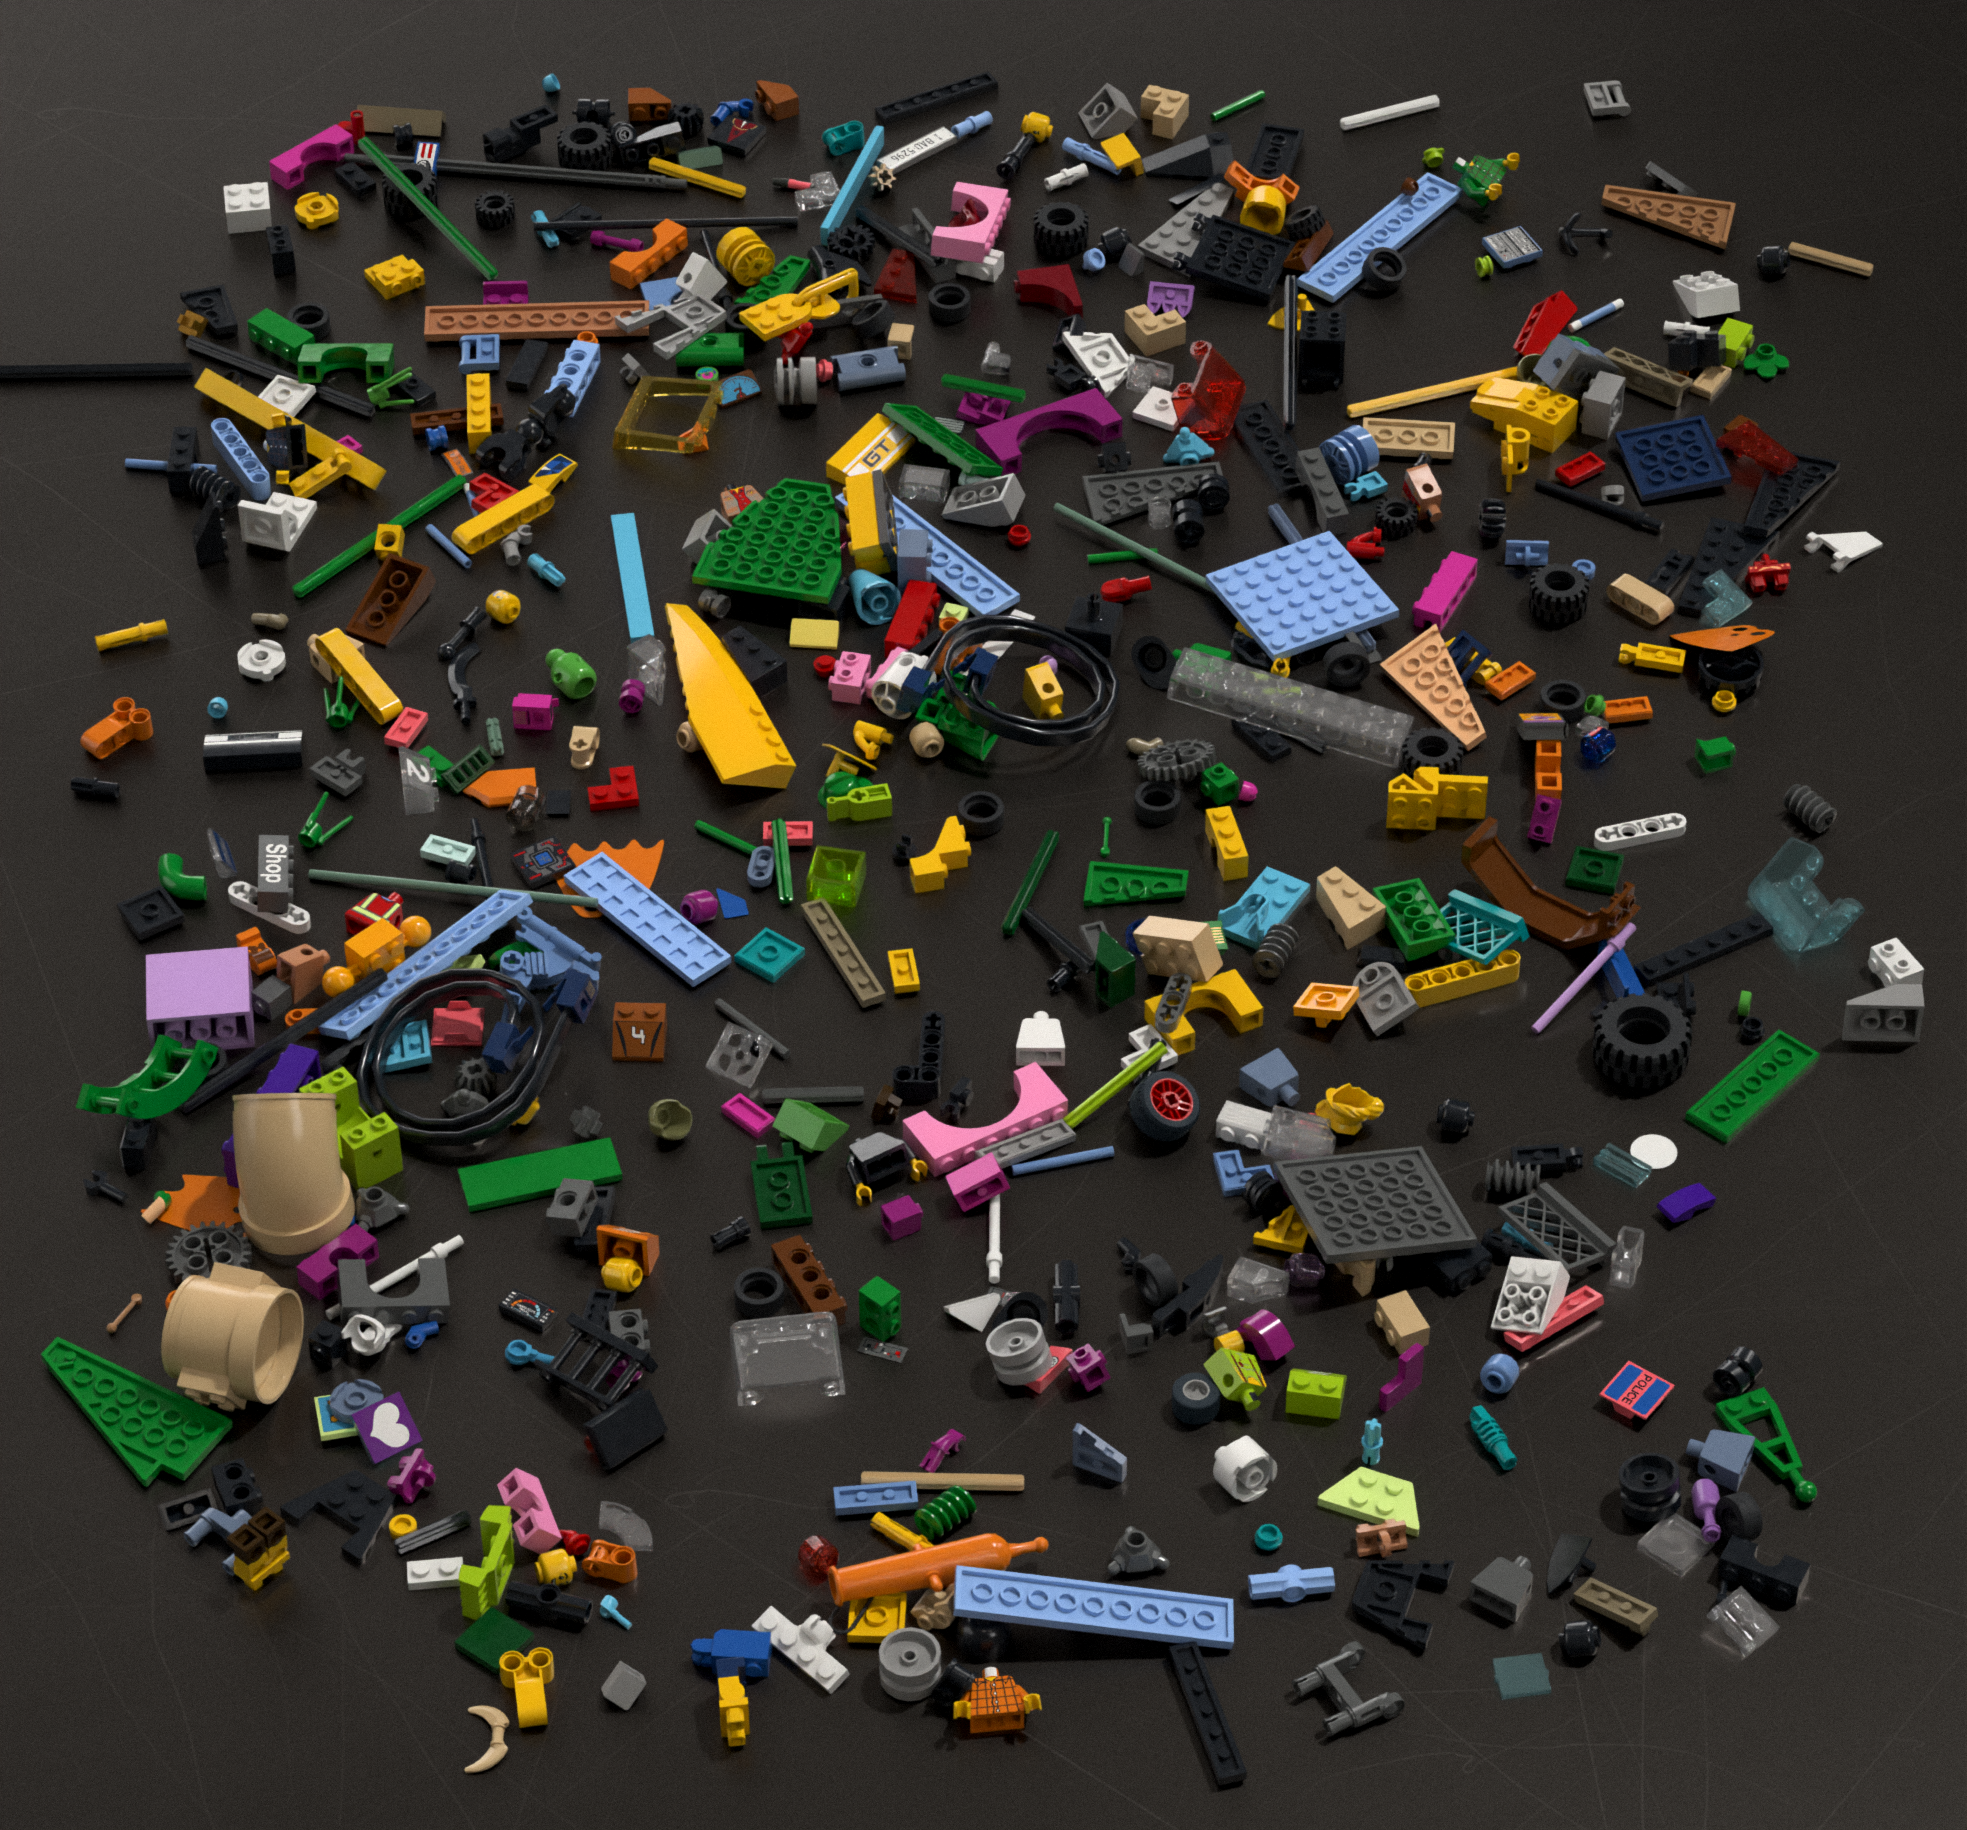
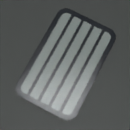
M941 416L933 417L956 434H961L966 425L965 420Z

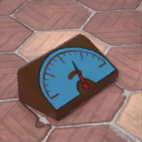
M750 369L711 384V395L722 409L762 394V390Z

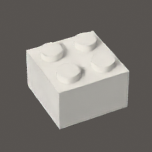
M267 182L224 186L228 234L266 230V227H272Z

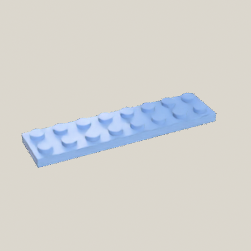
M603 852L564 875V882L581 896L598 898L597 909L692 987L732 963L730 954Z

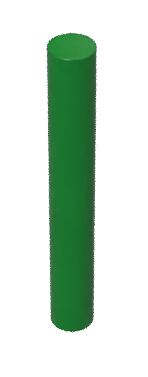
M1259 90L1211 113L1210 117L1215 122L1265 98V92Z
M1150 548V550L1158 554L1157 548ZM1131 550L1087 555L1088 564L1145 558Z
M697 820L694 825L695 829L749 855H752L753 850L757 848L701 820Z

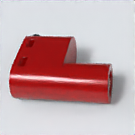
M355 110L350 113L351 121H342L338 126L352 134L353 144H358V141L365 137L363 112Z

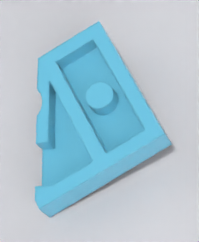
M426 1020L412 1022L405 1027L390 1049L384 1073L432 1063L429 1030Z

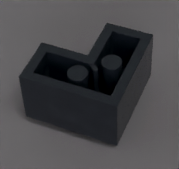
M1695 330L1683 331L1682 334L1676 336L1674 340L1668 343L1669 370L1691 371L1696 366L1720 367L1726 362V335H1720L1717 331H1707L1705 334H1697Z

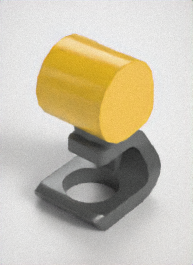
M1226 1306L1203 1314L1202 1330L1204 1334L1214 1339L1216 1351L1222 1347L1244 1352V1342L1240 1333L1237 1330L1229 1331L1227 1324H1225Z

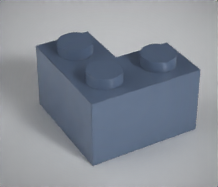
M900 529L897 555L898 590L900 595L904 594L909 579L932 583V572H927V567H931L933 539H928V530Z

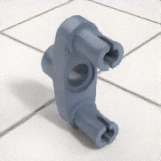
M208 1508L199 1516V1520L183 1533L184 1539L191 1546L195 1547L210 1532H216L227 1541L226 1538L244 1523L248 1525L247 1521L252 1517L242 1509L230 1517L214 1508ZM234 1553L222 1562L224 1570L231 1576L235 1575Z

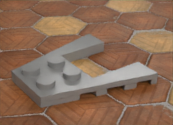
M699 293L673 300V305L664 306L663 304H658L651 311L642 313L640 309L632 311L629 317L621 318L618 315L614 318L615 325L627 333L663 317L682 328V331L653 343L654 352L668 360L727 319L726 310Z

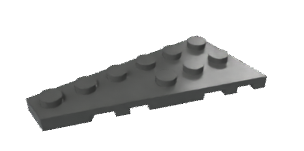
M1219 462L1083 476V487L1092 520L1104 525L1197 492V483L1203 476L1208 474L1223 476Z

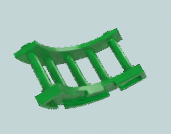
M158 1035L150 1055L144 1062L146 1066L138 1074L134 1073L131 1077L121 1082L120 1085L114 1087H96L83 1083L76 1108L86 1112L99 1114L115 1113L136 1119H148L166 1114L184 1103L201 1085L215 1060L218 1047L198 1039L195 1049L181 1048L183 1043L166 1035ZM177 1058L189 1059L180 1073L170 1072ZM168 1082L166 1085L160 1087L162 1083Z

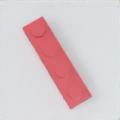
M1585 1285L1564 1297V1300L1542 1335L1506 1331L1504 1332L1505 1342L1523 1352L1604 1304L1603 1295Z

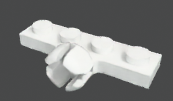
M770 1606L752 1625L753 1629L757 1632H771L772 1645L829 1694H832L850 1675L843 1665L826 1652V1647L836 1637L832 1627L826 1621H821V1617L816 1614L810 1615L803 1624L796 1626L774 1607Z

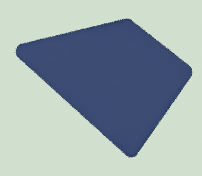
M719 888L716 889L724 918L749 914L744 899Z

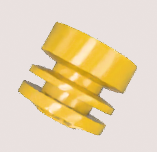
M738 227L728 232L721 239L716 250V257L719 263L743 286L759 284L764 276H768L771 273L775 264V255L772 250L761 241L760 237L753 230L747 227Z

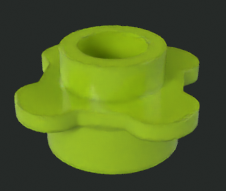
M1430 148L1424 151L1422 163L1427 164L1429 167L1441 165L1444 161L1442 156L1445 152L1444 148Z

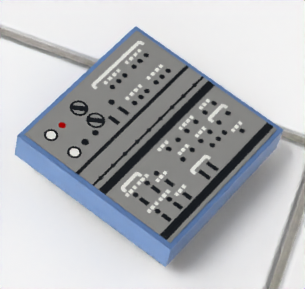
M1521 226L1482 238V245L1503 268H1511L1514 265L1530 262L1533 259L1542 257L1543 250Z

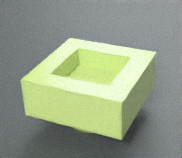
M946 603L939 616V622L942 618L949 616L955 617L959 621L966 620L969 615V607Z

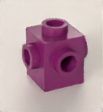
M1089 1343L1066 1357L1070 1365L1067 1372L1074 1383L1079 1381L1087 1392L1111 1378L1105 1367L1107 1361L1100 1350L1095 1352Z

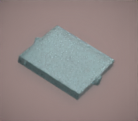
M1541 1653L1493 1659L1496 1673L1495 1682L1499 1684L1502 1699L1551 1693L1548 1679L1549 1670L1545 1668Z

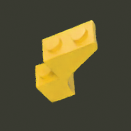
M957 816L947 818L937 844L931 852L921 857L910 859V878L915 893L944 889V878H948V870L968 867V856H971V847L969 841L965 842V829L963 825H959Z

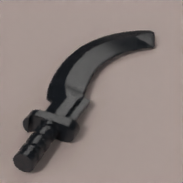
M471 643L461 649L452 658L448 667L450 688L454 694L458 695V699L453 701V708L455 710L461 709V723L464 725L471 722L470 708H474L477 705V699L473 697L472 687L468 686L465 678L467 662L476 653L481 651L477 643Z

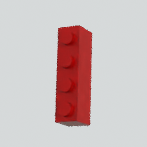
M909 579L884 640L885 658H888L890 652L897 647L909 651L922 641V638L927 636L928 623H932L934 608H938L940 603V594H937V584Z

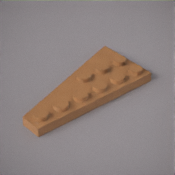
M1605 185L1601 205L1726 250L1736 203Z

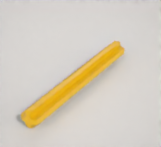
M652 157L649 160L650 170L678 179H687V182L737 198H743L746 194V187L656 157Z

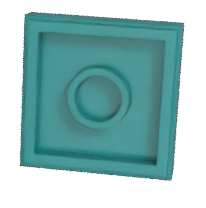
M765 927L734 955V961L774 983L805 955V948Z

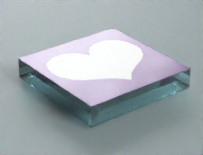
M400 1392L394 1393L349 1415L372 1464H376L423 1441Z

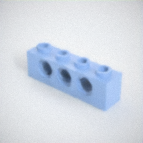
M573 340L570 348H567L565 351L563 362H560L558 365L556 376H553L551 379L549 390L545 391V393L551 392L563 383L567 385V389L572 392L576 400L575 408L569 417H574L601 362L600 344Z

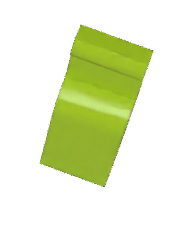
M887 783L855 788L849 791L848 796L827 798L828 821H835L845 817H850L855 821H863L892 816V797Z

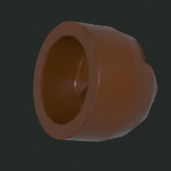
M1407 177L1402 184L1400 192L1407 196H1413L1418 192L1419 185L1414 179Z

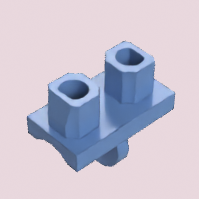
M1506 540L1505 565H1525V567H1530V565H1547L1549 541Z

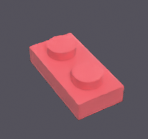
M406 707L384 736L385 744L407 750L427 723L428 713Z
M813 821L786 822L788 846L813 845ZM763 822V846H773L772 822Z

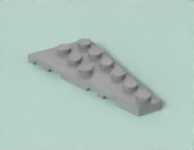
M1221 183L1214 184L1138 245V249L1145 253L1144 256L1172 268L1174 261H1177L1174 260L1176 252H1181L1191 257L1205 231L1197 232L1191 229L1193 223L1197 222L1193 220L1196 213H1201L1209 218L1212 215L1222 217L1234 197V189ZM1183 269V270H1181V271H1178V272H1180V273H1182V274H1184V275H1186V276H1188V277H1190V278H1191V276H1192V275H1189V274H1186V273H1185L1186 269Z

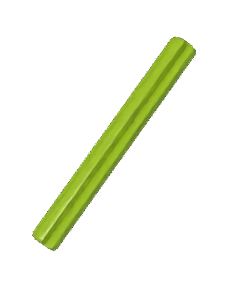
M1162 1042L1155 1044L1065 1116L1064 1122L1071 1129L1077 1126L1168 1052Z

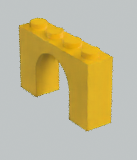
M1236 969L1213 976L1207 982L1198 981L1193 983L1191 994L1177 1029L1170 1033H1163L1157 1029L1156 1031L1178 1055L1195 1050V1031L1184 1017L1187 1012L1200 1007L1218 1009L1229 1017L1241 1034L1263 1026V1007ZM1163 994L1145 1000L1144 1019L1155 1029V1014ZM1170 1000L1167 1002L1169 1005L1180 1004V1002L1177 1000ZM1167 1014V1018L1165 1021L1170 1019V1015Z

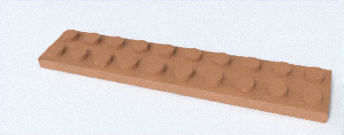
M649 300L426 306L424 338L425 341L434 342L459 341L465 335L499 334L500 340L575 338L584 331L594 333L595 337L649 336V324L627 333L615 325L614 318L618 315L621 318L629 317L632 311L640 309L642 313L649 311Z

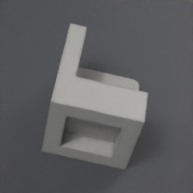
M619 1661L601 1690L604 1697L623 1709L628 1710L647 1683L644 1675Z

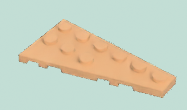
M1436 624L1380 664L1381 670L1447 732L1453 733L1454 737H1458L1460 744L1467 751L1487 738L1482 723L1471 703L1470 697L1465 690Z

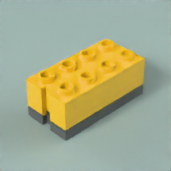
M882 470L845 477L846 487L843 488V495L845 501H848V505L845 506V514L850 521L849 524H846L848 536L852 541L848 542L851 556H854L856 568L865 569L875 575L897 571L898 538L894 501Z

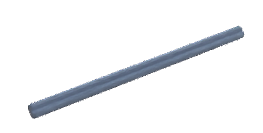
M1275 503L1268 507V514L1290 545L1304 540L1279 504ZM1367 629L1355 633L1365 647L1366 652L1376 649V641Z

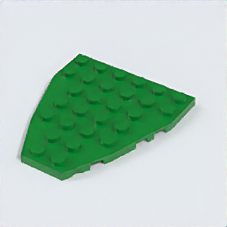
M784 478L776 487L765 492L764 499L760 502L754 500L732 520V526L728 530L723 529L715 543L709 542L706 545L692 575L693 583L829 604L842 574L839 517L835 510L830 485Z

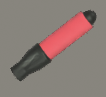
M773 178L772 185L786 189L790 188L808 192L815 189L812 183L796 181L794 179Z

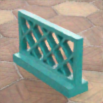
M1456 889L1448 894L1450 902L1440 909L1449 925L1457 923V926L1451 927L1453 932L1457 934V937L1444 946V948L1484 965H1487L1515 940L1524 942L1530 937L1523 917ZM1450 912L1456 914L1455 916L1446 917ZM1473 921V923L1461 925V922ZM1482 928H1489V929H1491V930L1479 932V929H1482ZM1474 930L1473 934L1461 936L1463 932ZM1506 935L1504 938L1496 939V936ZM1491 938V941L1478 943V940ZM1474 941L1473 945L1461 946L1463 943ZM1490 949L1484 955L1478 953V951Z

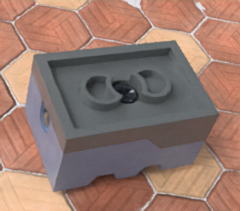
M1558 333L1544 355L1539 359L1533 372L1554 391L1581 401L1584 392H1588L1591 379H1595L1599 371L1616 375L1620 368L1599 349L1591 346L1587 347L1579 341H1572L1570 338Z

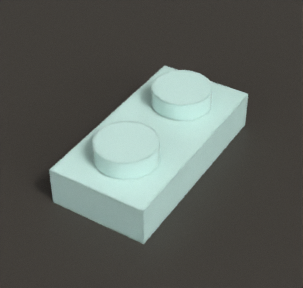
M430 834L420 849L422 858L447 865L451 859H454L459 864L468 866L476 854L475 846Z

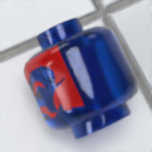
M1603 727L1592 729L1580 742V750L1583 757L1588 761L1596 763L1604 761L1616 750L1614 734Z

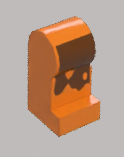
M256 926L236 935L237 947H248L250 968L257 975L277 968L276 956L272 949L263 941L261 933Z

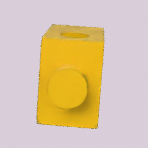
M1048 662L1027 668L1025 670L1023 700L1037 719H1063V691Z

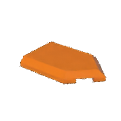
M535 767L487 771L467 786L463 793L469 797H476L481 800L483 805L489 808L538 804Z

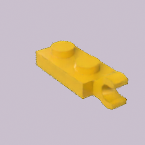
M1638 643V647L1621 644L1618 662L1627 664L1635 660L1636 666L1682 673L1686 650Z

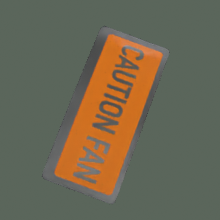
M458 449L441 453L455 476L459 474L466 476L473 473L468 462Z

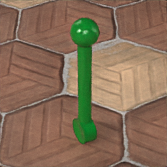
M1104 817L1102 820L1104 838L1100 855L1108 857L1110 855V849L1108 848L1109 825H1111L1112 820L1110 817Z

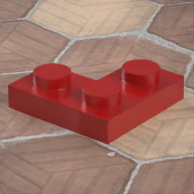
M483 473L469 482V489L479 494V496L471 500V508L480 513L520 492L487 473Z
M634 766L609 768L611 785L587 787L590 811L639 806Z

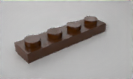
M501 403L491 404V426L503 425L504 419ZM467 407L410 414L413 435H424L425 429L431 428L434 430L441 425H444L446 432L467 429Z

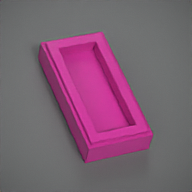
M741 1093L721 1106V1111L724 1115L757 1139L773 1128L772 1125L775 1118Z

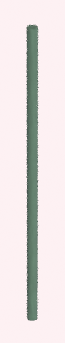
M1060 503L1054 505L1053 511L1215 593L1206 583V578Z
M310 869L308 873V878L315 880L491 897L502 889L528 893L534 902L597 908L599 902L598 898L315 869Z

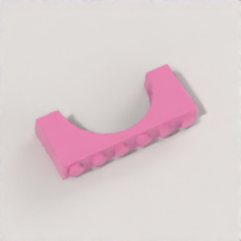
M956 182L952 194L951 211L961 212V208L967 200L972 198L981 222L964 227L936 226L932 235L931 255L983 263L985 257L990 256L991 247H994L995 238L998 237L999 229L1002 228L1003 220L1006 219L1007 211L1010 210L1011 198H1008V190Z
M1034 1062L1014 1071V1090L1020 1100L1013 1112L1003 1120L981 1128H957L943 1124L931 1117L926 1111H922L903 1120V1139L920 1160L928 1165L929 1171L936 1177L965 1163L972 1162L975 1159V1151L1059 1119H1064L1068 1115V1099L1041 1067Z

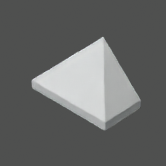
M991 1293L944 1306V1311L982 1332L1001 1299L999 1294Z

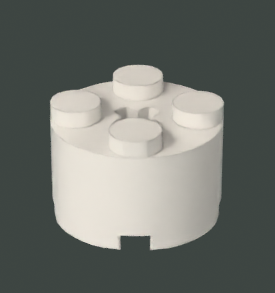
M1243 1436L1228 1446L1220 1447L1214 1455L1216 1459L1213 1468L1214 1478L1235 1499H1240L1242 1502H1250L1262 1496L1268 1490L1265 1487L1269 1480L1273 1482L1277 1474L1276 1462L1249 1436Z

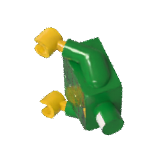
M1510 153L1507 156V160L1504 158L1491 160L1475 155L1470 164L1458 157L1452 166L1454 170L1462 174L1457 185L1463 189L1469 198H1473L1484 207L1489 199L1496 200L1498 195L1502 194V186L1499 182L1507 171L1506 167L1510 170H1516L1520 157L1518 153Z

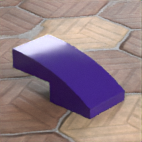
M1697 1183L1667 1196L1657 1204V1208L1675 1223L1691 1219L1696 1210L1713 1207L1717 1198L1702 1184Z

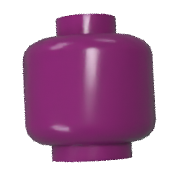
M698 890L684 896L680 905V912L693 925L705 923L715 918L718 901L711 892Z

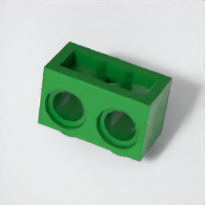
M878 1276L874 1277L859 1290L860 1327L883 1342L891 1335H895L901 1328V1292Z

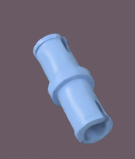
M984 111L975 117L969 116L964 122L953 125L951 132L957 136V139L969 133L974 134L980 128L992 124V115L990 112Z

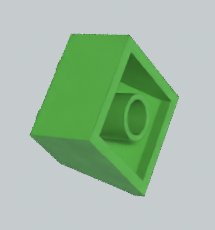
M785 1098L772 1125L780 1130V1136L790 1141L797 1140L800 1142V1148L811 1153L814 1150H827L850 1127L848 1124L809 1102Z

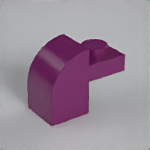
M1264 1309L1252 1317L1242 1320L1240 1327L1235 1329L1240 1333L1243 1341L1253 1343L1260 1360L1276 1361L1295 1347L1283 1323L1274 1314Z

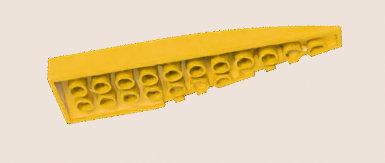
M666 603L665 611L668 625L672 628L670 635L671 638H674L673 649L674 652H677L676 664L680 682L684 685L682 693L686 696L685 707L686 710H689L688 721L722 784L786 789L796 764L746 676L726 647L695 612L687 605Z

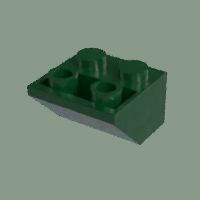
M1104 931L1099 934L1096 953L1095 994L1112 1008L1135 995L1136 960L1132 953L1127 952L1119 945L1116 939L1111 938Z

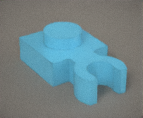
M1376 471L1356 478V483H1348L1344 486V493H1351V501L1359 500L1362 495L1370 498L1388 491L1387 482Z

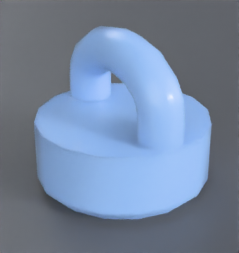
M1093 248L1085 252L1083 256L1084 263L1082 264L1084 270L1089 269L1094 272L1104 267L1105 257L1099 249Z

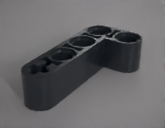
M929 1011L922 1017L918 1065H899L892 1071L893 1095L900 1099L934 1100L941 1094L945 1047V1017L941 1012Z

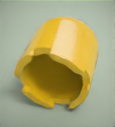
M1261 185L1255 187L1248 193L1240 214V224L1273 235L1280 233L1286 212V200L1283 194L1272 186Z

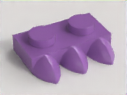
M1150 281L1147 306L1153 314L1160 307H1163L1165 313L1178 308L1179 314L1184 318L1192 310L1195 288L1193 285Z

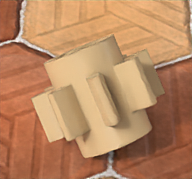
M885 163L880 165V169L877 166H873L872 170L874 172L867 176L872 181L870 186H878V191H883L884 186L887 189L892 188L890 183L896 180L892 174L894 169H887ZM879 174L885 177L884 181L882 180V178H879Z

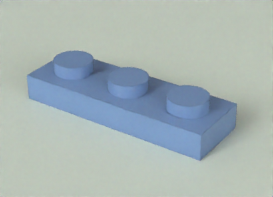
M916 1481L833 1487L836 1516L918 1509Z

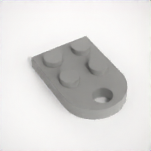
M1376 962L1362 969L1354 979L1352 986L1359 987L1360 995L1356 1002L1376 1036H1379L1420 1009L1399 972L1389 963ZM1377 974L1373 981L1368 982L1370 976Z

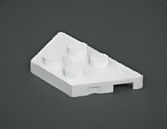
M1070 332L1062 333V340L1087 375H1094L1099 380L1101 385L1100 393L1104 398H1107L1133 371L1134 363L1112 333L1094 334L1092 332H1083V336H1070Z

